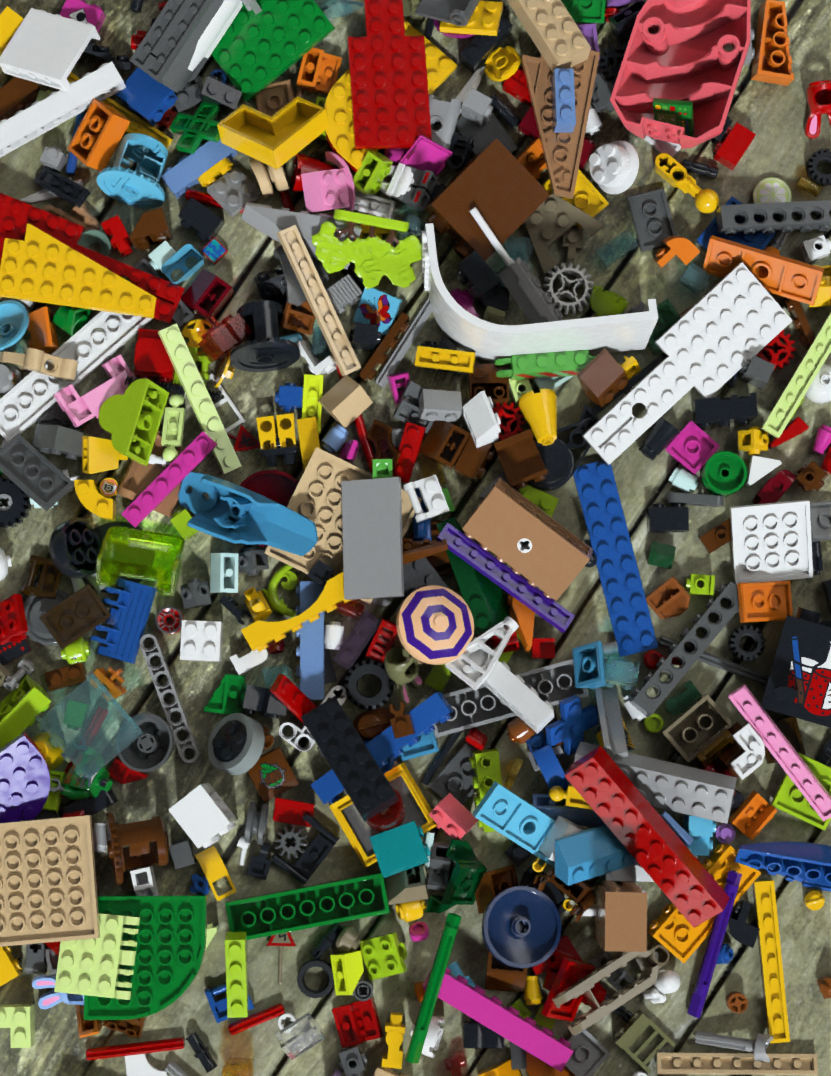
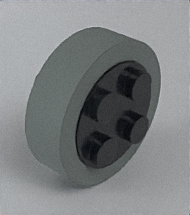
M233 713L223 718L214 728L208 743V756L212 765L230 775H241L249 771L260 758L264 748L265 735L261 724L242 713Z

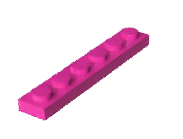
M203 431L121 514L136 528L218 444Z

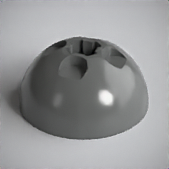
M137 714L129 718L119 730L116 741L117 752L121 761L128 768L138 772L154 771L163 766L173 752L174 736L172 730L165 720L155 714Z

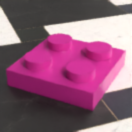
M690 421L668 445L665 451L692 475H695L720 445L694 422Z

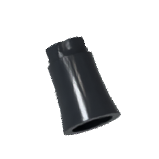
M660 417L638 450L653 461L680 434V431Z

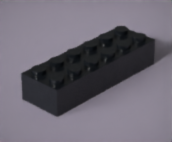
M335 696L301 716L304 725L364 822L399 801L395 791Z

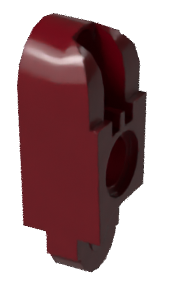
M784 469L779 471L772 478L768 479L751 502L754 504L778 502L797 476L790 470Z

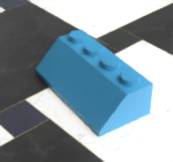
M606 824L555 839V876L568 886L635 865V858Z

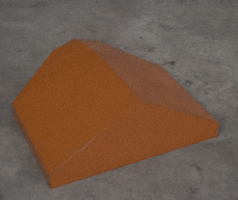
M306 300L300 306L286 302L281 327L311 335L315 316L308 301Z
M673 575L645 598L647 604L659 618L665 619L679 616L688 609L691 595Z

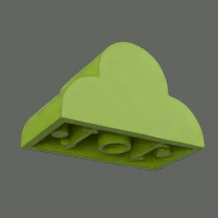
M138 379L127 387L124 395H113L102 404L98 415L99 423L104 430L112 434L111 441L115 450L141 465H148L169 396L168 391L149 379Z

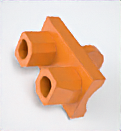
M101 667L93 672L95 675L90 684L96 689L105 684L109 689L103 696L109 702L114 701L127 692L120 685L125 681L120 676L123 673L121 668L115 671L110 667L106 671Z

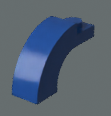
M540 731L528 739L526 744L549 790L553 786H561L564 791H567L570 784L564 776L565 773L552 747L547 744L543 731Z

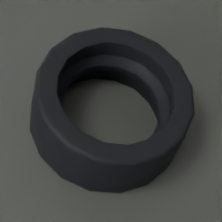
M311 959L304 963L297 976V983L301 992L311 998H322L329 994L334 986L332 966L321 959ZM317 966L326 971L328 981L324 988L312 990L307 987L304 977L308 969Z

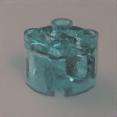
M608 656L607 660L605 657L607 685L604 687L614 688L615 685H621L622 689L634 690V687L638 686L641 662L635 660L634 664L631 662V659Z

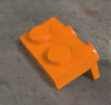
M535 138L516 159L538 180L541 176L540 173L547 169L541 141L539 138Z
M753 791L728 821L742 834L753 840L760 834L763 827L772 820L777 809L771 806L756 791Z

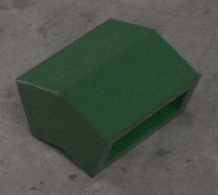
M652 542L647 564L671 569L676 547Z

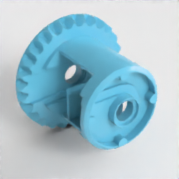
M141 133L124 135L112 168H104L99 172L97 184L104 193L123 204L144 209L157 208L165 200V192L160 187L159 181L168 157V151L160 141L151 136ZM124 155L137 163L135 171L120 167L121 163L126 166L130 164L129 160L123 158Z

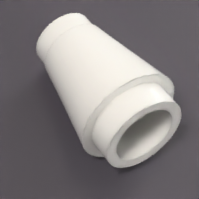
M94 823V852H106L108 841L106 824Z

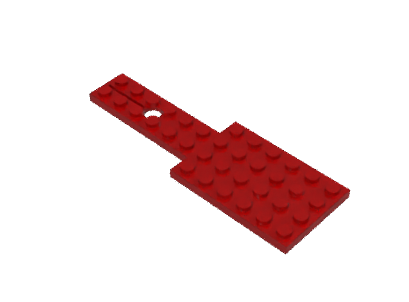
M363 0L366 37H348L347 39L354 149L410 148L420 134L432 140L424 36H405L403 0Z
M0 193V266L5 238L25 241L27 223L31 224L120 277L128 278L132 284L149 294L157 296L154 318L169 325L171 324L185 288L78 245L84 231L83 226Z

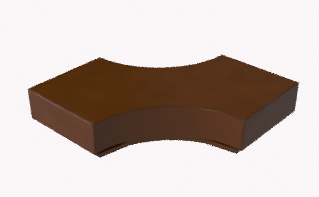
M374 419L367 438L375 446L376 459H392V471H394L401 453L397 451L392 443L391 432L393 427L378 419Z

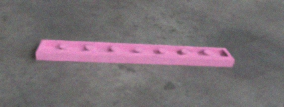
M744 684L728 695L729 699L762 739L764 745L823 822L831 818V796L748 687Z

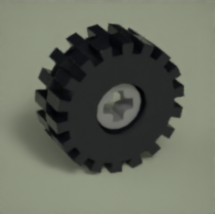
M0 478V500L2 498L5 500L9 499L7 502L9 504L8 507L0 506V527L13 528L16 527V524H21L24 518L28 517L27 512L31 510L29 506L30 498L9 478Z

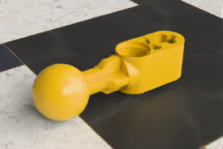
M661 153L656 157L654 163L655 172L671 186L695 198V206L700 212L712 213L717 209L719 196L714 190L701 189L696 185V180L687 173V170L669 154ZM660 163H667L666 165L660 166ZM679 173L683 178L676 180L673 174Z

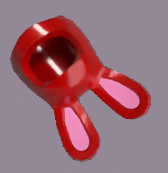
M831 80L812 82L806 88L810 113L804 129L805 135L810 139L817 138L820 135L822 114H827L831 127Z

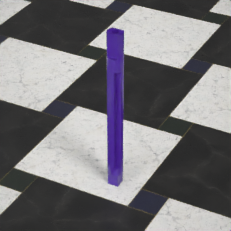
M729 870L723 890L730 898L724 911L715 916L687 1014L697 1018L701 1017L742 877V874L736 871Z

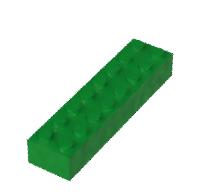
M381 872L230 900L225 903L230 932H247V940L390 913L385 880Z

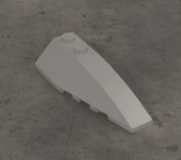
M246 202L241 217L242 220L278 242L280 240L276 233L296 225L310 257L318 259L315 255L316 246L312 244L311 236L319 233L321 224L326 221L332 222L338 230L348 226L346 221L336 220L333 216L319 213V215L309 214V211L302 210L299 213L283 207L282 209H273L269 205ZM355 225L353 232L359 238L362 227ZM334 232V236L336 237L339 232ZM349 232L346 235L342 234L339 237V241L343 242L346 240ZM351 235V237H350V239H351L352 241H354V236H353V235ZM348 263L344 269L348 270L350 263Z

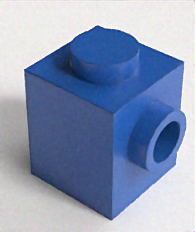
M284 383V386H279V391L275 393V403H278L279 408H283V411L286 412L302 409L303 387H296L294 383Z

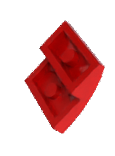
M373 997L367 1001H355L332 1008L342 1048L383 1037Z

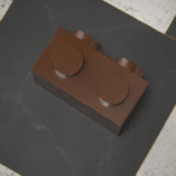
M470 436L454 467L455 473L477 483L478 479H482L485 474L486 468L484 467L487 461L490 462L495 454L493 445L490 443L476 448L473 438Z

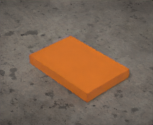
M790 581L737 583L740 623L786 620L787 615L793 616Z

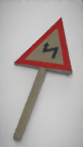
M290 932L272 935L266 945L279 946V985L282 983L283 946H296Z

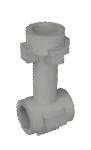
M23 658L16 666L19 670L12 677L8 676L4 680L3 686L10 692L14 689L16 690L19 687L18 681L24 675L29 676L35 670L34 664L30 660Z

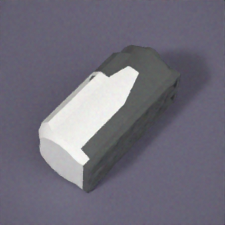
M168 0L130 61L157 82L167 86L174 92L182 91L187 82L196 78L243 6L242 1Z

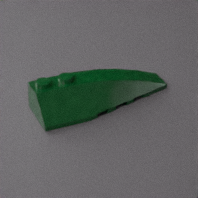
M455 517L436 524L439 533L449 523L464 534ZM449 549L446 550L462 598L471 610L475 634L484 633L502 622L507 616L511 617L501 587Z

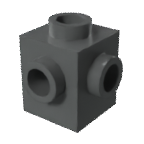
M256 547L244 548L245 552H241L238 555L239 573H247V576L259 575V571L269 569L268 555L264 553L265 550H256Z
M199 578L187 580L188 584L180 586L184 609L211 604L208 581H199Z
M359 1045L339 1050L340 1060L338 1065L341 1072H345L346 1076L362 1075L363 1070H366L365 1064L368 1063L365 1052L360 1051ZM354 1060L356 1061V1063L352 1064L350 1063V1061Z

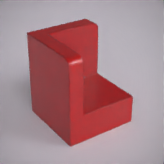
M555 638L532 639L531 659L555 657Z

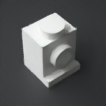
M824 235L803 241L799 246L806 263L827 257L831 253V242L829 238L825 239ZM815 244H819L821 249H816Z

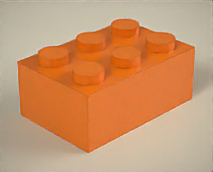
M94 98L67 149L86 166L102 171L109 164L131 121L111 105Z

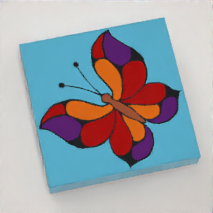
M374 287L368 290L365 288L353 321L379 326L378 331L381 334L387 335L393 326L402 299Z

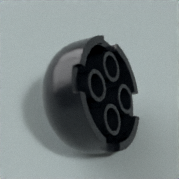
M74 518L59 524L52 532L49 540V553L53 564L61 573L72 578H83L97 573L100 570L101 561L104 560V545L101 536L97 530L94 531L88 524L89 521L84 518ZM91 543L93 545V548H88L85 550L81 549L82 546Z

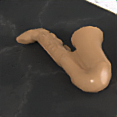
M85 202L80 208L75 206L71 210L76 214V217L52 205L42 208L44 211L83 226V233L88 230H100L97 218L87 210Z

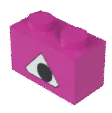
M66 0L59 14L65 18H74L79 22L91 23L96 27L98 33L106 18L101 7L92 4V6L88 5L84 0Z

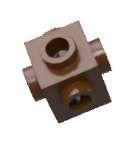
M812 461L808 466L805 464L798 470L797 473L799 475L796 478L799 480L797 484L805 492L807 490L813 492L814 490L819 491L824 486V480L829 475L815 461ZM810 475L814 477L812 481H809Z

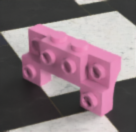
M121 354L102 365L110 379L79 397L72 384L53 394L62 411L66 412L75 428L95 416L98 419L100 408L109 397L117 394L124 395L128 387V381L125 385L127 375L130 378L132 375L134 378L136 377L125 363Z

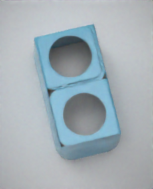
M186 244L162 265L161 270L173 284L181 286L204 265V258L191 244ZM190 256L196 257L199 262L192 269H188L185 265L186 259ZM174 269H181L184 272V276L174 282L171 279V272Z

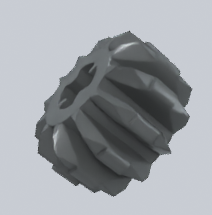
M295 825L291 826L290 832L289 828L284 826L286 834L279 830L277 833L282 838H274V841L281 842V844L275 846V849L282 847L283 850L280 852V855L282 856L287 852V859L291 858V852H293L295 858H298L297 850L301 853L305 852L300 846L308 845V842H302V839L307 838V834L300 836L299 834L303 829L299 828L295 832ZM287 837L289 839L294 837L296 839L294 841L296 842V845H291L289 847L286 844L288 843V841H286Z

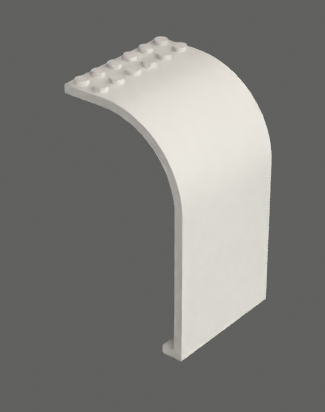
M433 223L425 224V231H422L421 264L422 272L424 273V290L429 293L431 309L435 320L442 332L454 345L462 351L474 352L476 354L475 358L495 363L497 359L510 358L511 355L588 350V352H591V355H596L603 349H606L609 353L646 348L658 320L656 299H648L643 312L524 325H500L487 322L472 315L454 300L442 280L437 260Z

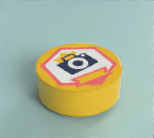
M113 478L103 479L99 486L101 494L108 498L115 497L119 483Z

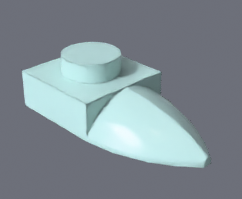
M428 831L422 837L423 845H428L430 853H432L435 832ZM431 855L428 856L429 862L424 863L426 872H429Z

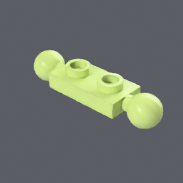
M178 392L176 395L172 393L169 397V403L172 408L165 407L161 445L167 447L162 454L167 462H173L178 457V451L175 447H182L186 410L185 408H180L184 404V397L182 394L178 395Z

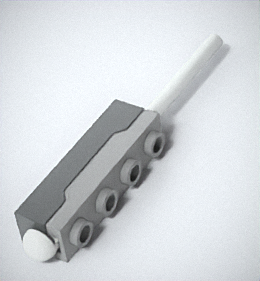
M477 208L471 209L469 212L506 264L497 275L529 321L533 324L563 320L560 310L552 306V299L547 292L544 293L541 289L540 281L529 272L528 264L524 260L522 261L520 257L515 260L510 258Z

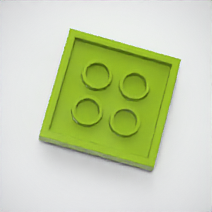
M797 752L831 796V767ZM785 773L771 802V806L822 830H826L831 818L823 822L787 773Z

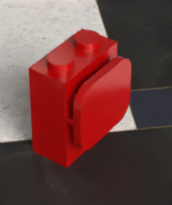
M139 329L134 356V375L137 378L141 377V379H157L161 383L163 381L170 383V381L174 380L175 369L158 334L160 330Z

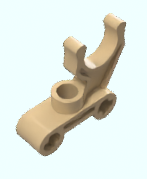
M27 348L26 354L0 352V363L21 365L20 369L31 370L66 381H75L78 361L60 358L33 348Z

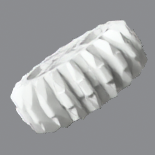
M571 262L568 268H566L564 263H561V269L558 266H554L555 273L549 270L548 275L550 277L544 278V281L548 284L542 285V288L547 290L544 293L547 292L552 299V306L554 308L557 306L560 312L561 309H565V315L568 314L569 309H571L572 314H575L576 308L581 312L583 311L582 305L588 307L589 303L587 300H589L593 290L590 287L594 285V281H587L591 278V274L584 275L586 272L585 268L579 271V264L572 268ZM564 275H573L578 279L569 280ZM559 278L561 288L554 293L553 283ZM583 284L584 294L578 299L575 290ZM565 285H567L568 288L572 287L571 292L569 290L565 291ZM562 297H567L570 299V301L573 302L566 303L559 299Z

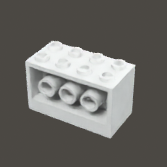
M209 782L200 784L168 809L197 848L202 846L207 848L220 839L219 834L222 836L236 826L234 822L238 820Z

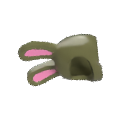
M396 646L386 653L384 666L389 678L397 684L399 702L404 701L406 708L412 705V697L407 688V683L415 689H422L425 685V678L418 671L417 659L409 654L404 646Z

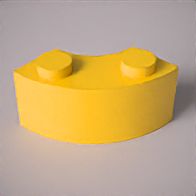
M74 480L76 494L86 509L102 519L116 521V501L102 496L95 480Z

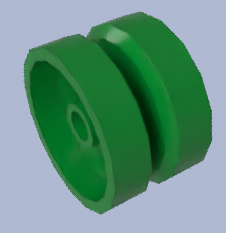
M730 451L714 454L703 465L701 470V482L704 488L712 495L724 497L732 495L744 485L747 478V467L743 459ZM724 471L727 477L722 476L721 472Z

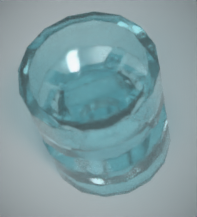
M408 213L403 220L409 223L408 231L395 232L399 240H404L410 235H416L417 238L422 237V231H425L426 223L415 215Z

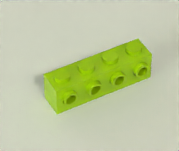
M495 748L472 751V757H469L470 767L474 769L472 785L474 789L476 788L477 796H474L475 807L479 805L495 781L502 785L499 752ZM477 821L478 828H481L484 833L496 831L482 821Z

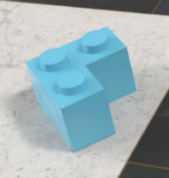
M684 814V830L694 839L687 848L691 849L693 855L709 856V851L712 852L713 840L710 837H713V832H716V821Z

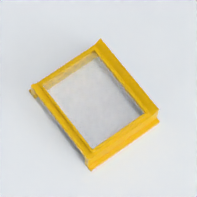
M404 762L384 773L399 801L364 822L348 795L329 805L364 868L377 862L369 837L415 821L417 826L421 825L423 833L438 825L429 816L432 809Z

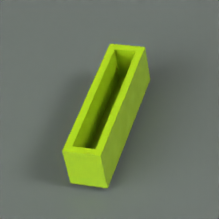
M226 932L227 1018L248 1017L247 932Z

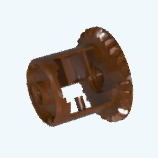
M106 813L107 849L109 858H111L116 885L122 884L123 873L126 869L158 864L159 867L168 864L169 840L167 831L164 829L162 817L154 816L150 820L118 825V823H115L114 815Z

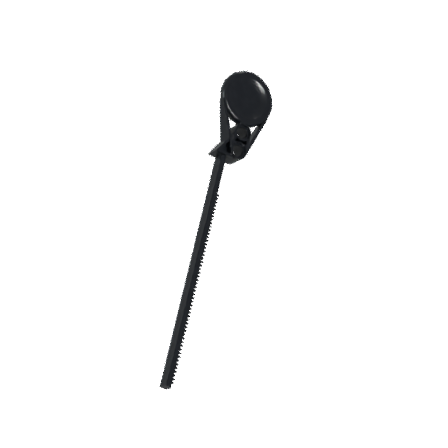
M663 353L633 376L626 387L620 390L613 397L612 401L603 408L596 405L590 409L586 404L577 423L557 429V434L574 429L569 435L568 443H565L561 438H557L553 444L544 446L534 438L544 466L548 470V475L545 476L546 479L538 483L531 481L528 484L542 491L556 490L564 486L591 447L582 436L588 431L587 425L590 423L595 424L599 420L596 416L599 412L622 394H627V391L630 392V389L632 390V387H635L667 355ZM574 435L581 436L582 443H574L572 437ZM587 444V448L575 465L574 454L571 448L580 449Z

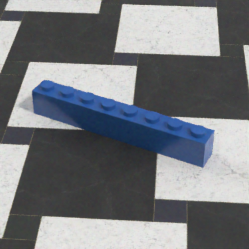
M436 692L406 714H411L415 734L395 739L391 725L365 745L380 769L388 764L387 760L392 756L394 759L404 752L402 750L407 745L411 747L420 741L418 737L423 733L428 735L434 731V725L438 722L443 724L451 718L450 714L454 710L442 693ZM332 769L311 784L323 804L335 803L341 799L340 794L345 791Z

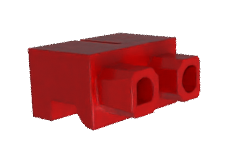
M119 215L101 223L108 237L113 236L111 238V245L115 251L119 250L123 258L134 253L130 246L132 243L130 236Z

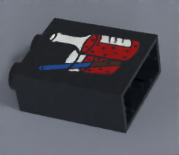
M798 607L796 617L786 616L761 706L771 711L831 728V627L819 624L822 613ZM790 686L799 692L794 703L787 700L776 701L774 688Z

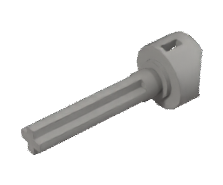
M696 1032L695 1043L753 1052L754 1060L770 1063L766 1050L773 1040V1035L757 1033L753 1041L706 1032Z

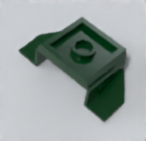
M451 840L446 856L456 862L455 868L452 871L444 896L430 895L425 912L442 913L455 905H474L476 900L475 892L487 868L477 859L468 841Z

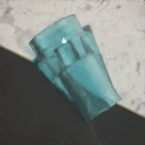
M320 327L313 328L311 352L314 353L315 357H325L329 355L330 348Z

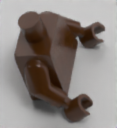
M555 868L545 873L544 876L536 875L533 886L539 885V891L544 890L546 882H551L578 904L573 906L568 915L569 917L571 914L576 915L575 922H578L584 911L595 902L596 896L593 892L595 886L587 880L568 886L555 876Z

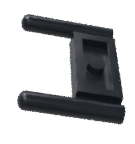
M307 812L303 814L302 818L317 829L319 834L294 867L277 854H273L271 857L274 863L303 885L306 884L340 839L338 835Z

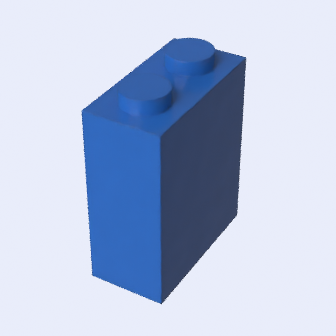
M139 67L124 82L126 88L115 94L121 103L152 127L162 119L164 113L178 99L173 90L157 82Z

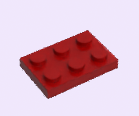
M564 958L541 1014L549 1018L572 1022L584 995L582 994L576 999H570L560 1005V1008H556L552 998L593 972L595 966L591 963Z

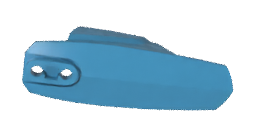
M190 472L182 481L178 494L180 505L196 514L188 521L187 526L234 544H265L300 556L307 554L318 542L314 521L265 496L229 481L197 472ZM208 493L209 499L203 494Z

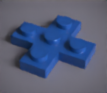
M577 695L560 701L561 719L545 726L547 744L554 746L563 741L564 753L569 756L576 753L580 742H584L583 731L599 724L597 707L592 704L581 709L580 697Z

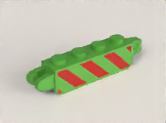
M588 350L511 355L510 358L495 360L496 366L509 365V370H500L496 372V376L499 378L510 377L511 380L576 376L596 356H591V352H588Z

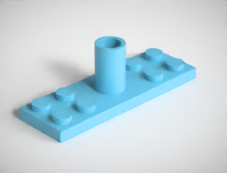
M495 781L472 815L555 868V862L548 859L539 848L556 820Z

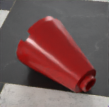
M297 153L293 163L294 172L293 176H291V191H303L301 178L303 173L339 168L302 153Z

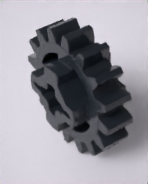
M618 42L617 47L611 44L610 51L605 49L604 55H601L600 60L602 63H600L599 67L603 69L602 74H607V79H613L614 83L621 67L620 65L616 68L617 63L620 64L623 61L628 43L624 47H621L620 42ZM608 60L610 61L609 63L612 65L611 69L608 66Z

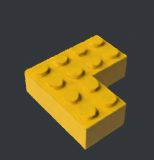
M298 96L272 117L243 104L217 124L222 144L275 169L280 168L326 131V128L329 126L325 108Z

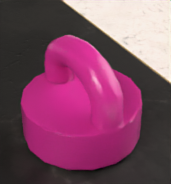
M415 922L409 927V935L412 941L420 942L429 937V929L426 923Z

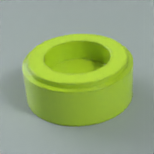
M653 713L651 716L644 718L643 725L648 732L657 733L663 728L664 721L659 714Z

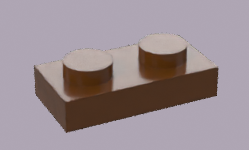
M83 662L44 673L49 692L88 681Z

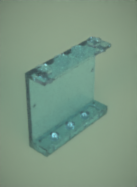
M91 670L85 675L87 679L41 718L38 715L35 717L38 720L36 725L43 733L46 731L51 736L49 741L54 747L57 748L59 746L64 751L61 753L63 758L68 763L70 761L76 766L74 771L80 778L84 776L88 780L144 733Z

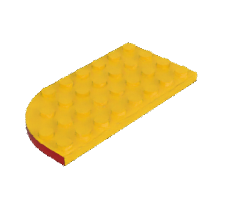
M404 19L405 36H423ZM424 36L428 94H433L457 69L458 65ZM348 69L333 85L326 98L324 108L327 112L329 126L326 128L325 135L333 151L341 156L350 168L358 172L367 152H377L379 149H354L350 75Z

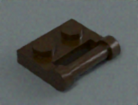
M31 555L29 571L21 593L56 600L63 573L55 567L51 558ZM38 565H43L38 587H32Z
M722 727L719 730L720 733L704 747L694 752L703 767L709 766L735 743L731 733L725 727Z

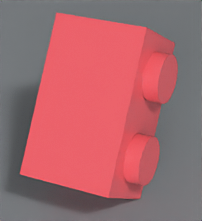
M451 793L441 800L429 814L438 824L437 828L441 827L446 832L445 836L449 835L453 839L459 840L478 821Z

